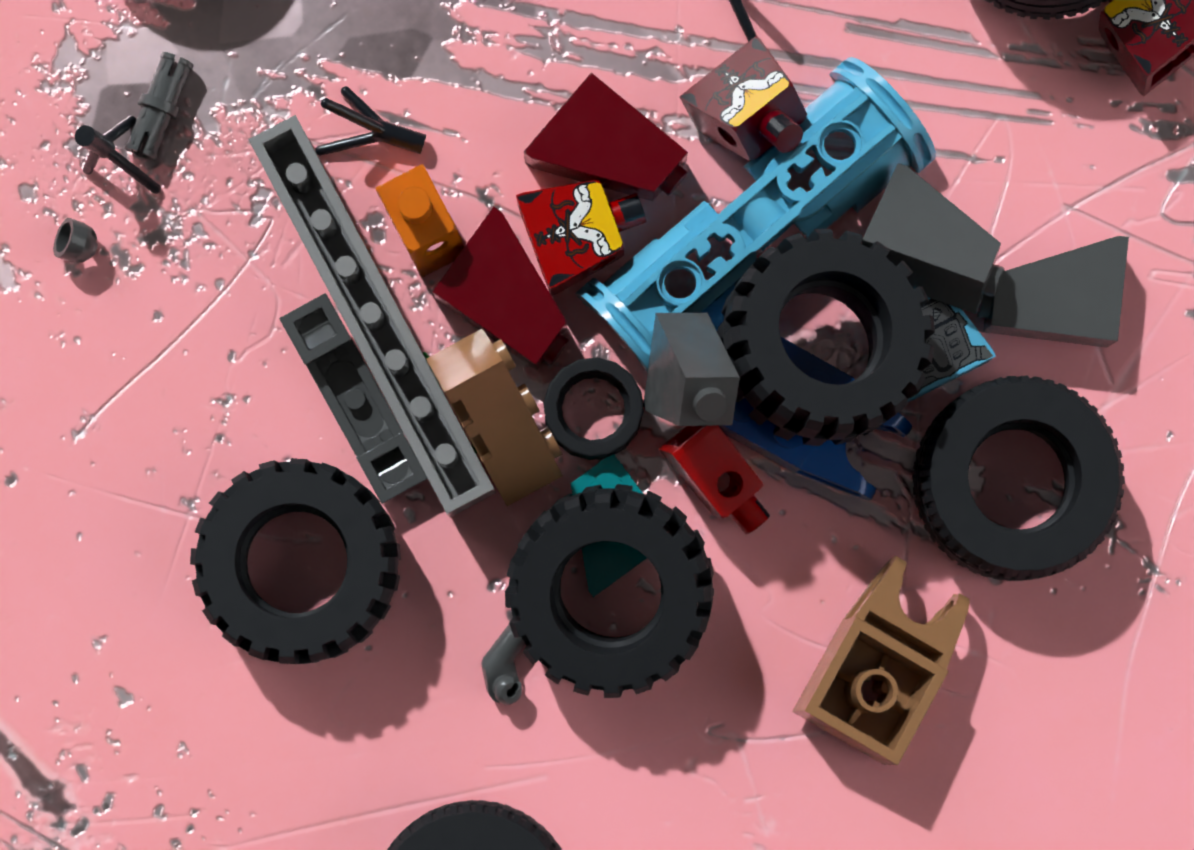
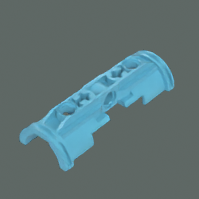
M848 57L830 72L829 75L835 83L805 108L807 116L805 121L799 125L803 130V137L799 145L787 153H782L772 146L760 157L750 160L743 167L756 182L724 208L720 214L709 203L703 201L660 239L654 238L603 283L596 278H592L575 293L586 307L591 308L606 321L635 354V357L647 373L656 313H708L717 331V328L724 321V316L721 314L726 298L734 290V285L755 262L757 256L795 224L806 238L814 229H827L851 207L858 213L887 187L898 163L909 168L912 167L917 173H920L935 160L936 150L919 118L899 93L866 63L857 58ZM834 132H843L849 135L854 143V153L844 160L830 157L824 147L825 138ZM810 150H813L818 162L824 168L832 171V173L826 176L821 167L812 174L808 182L811 188L810 191L806 192L801 187L792 191L787 186L791 179L788 171L792 168L797 173L805 171L814 161L813 157L807 155ZM714 237L717 241L721 242L728 238L733 243L729 249L732 259L726 261L721 256L715 258L706 267V271L714 276L709 280H705L701 268L695 262L687 259V257L691 253H695L699 262L710 252L711 244L708 241L709 239ZM683 269L692 274L696 287L690 296L675 298L667 292L664 280L671 271Z

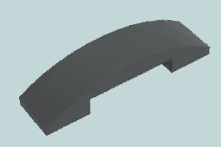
M324 293L280 317L279 319L332 411L381 504L428 479L391 408L327 294Z

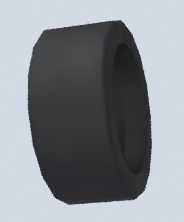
M598 357L579 359L562 368L549 383L543 403L546 426L550 429L557 444L570 455L587 460L604 459L626 449L638 434L644 413L642 392L632 374L618 363ZM598 378L608 381L618 389L624 400L625 413L621 425L613 434L604 439L589 440L579 437L569 429L563 418L562 406L565 395L573 385L584 379Z

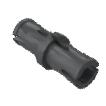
M168 52L161 53V59L148 93H142L138 105L142 108L129 140L124 146L125 150L138 155L144 137L149 136L142 152V157L152 161L157 159V153L170 119L175 120L178 116L180 108L176 104L189 72L194 66L190 61L180 57L174 75L169 76L175 62V54Z

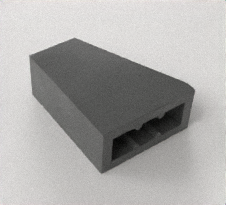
M898 163L861 244L869 248L876 241L890 249L889 254L886 256L887 259L896 266L903 260L913 271L907 278L913 289L923 286L927 297L976 314L983 296L994 297L1002 278L1004 267L996 265L1001 243L908 166Z
M1115 236L1003 271L994 297L984 295L977 310V317L985 318L983 332L1106 348L1118 341L1129 237Z
M656 313L643 402L645 411L678 426L732 425L740 377L708 313Z

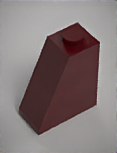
M592 72L524 150L525 163L533 169L580 182L600 180L602 187L627 195L637 193L639 198L654 201L662 191L668 196L671 195L688 174V171L683 167L687 161L688 152Z
M493 206L432 293L435 300L478 330L483 328L489 338L495 342L501 339L509 352L537 371L544 361L552 365L568 344L569 339L563 336L567 330V322L505 216Z

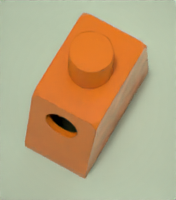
M423 164L375 188L421 278L455 261L463 250L464 245ZM445 241V242H444L441 246H439L438 248H436V249H434V250H431V251H426V250L429 249L431 246H433V245H435V244H437V243H439V242Z

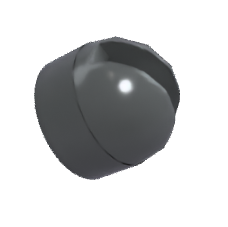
M72 218L65 219L60 225L54 240L53 252L55 257L76 263H83L96 254L98 247L96 233L92 227L84 222Z

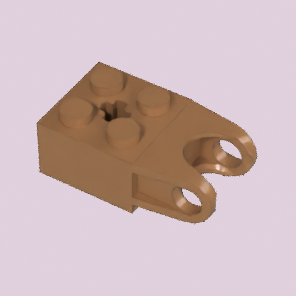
M896 555L880 569L843 618L792 711L883 765H899L949 672L947 668L963 628L970 604L969 598L960 593L958 595L953 594L945 606L935 613L930 621L925 624L914 622L907 617L900 605L899 593L907 562ZM872 679L874 681L872 690L878 694L877 700L864 701L863 693L861 692L863 682H870Z

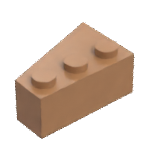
M482 328L426 358L507 507L563 476L554 460L563 455L548 427L539 431L532 415L540 410L525 383L517 387L509 371L516 368V365L501 339L492 343Z

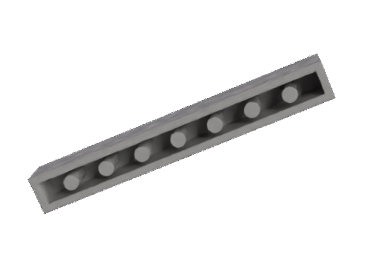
M296 115L248 139L446 514L451 518L496 494L490 479Z

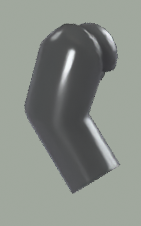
M509 624L485 654L481 662L487 693L493 701L504 705L516 703L522 695L523 687L521 682H519L514 660L526 645L522 637L514 638Z

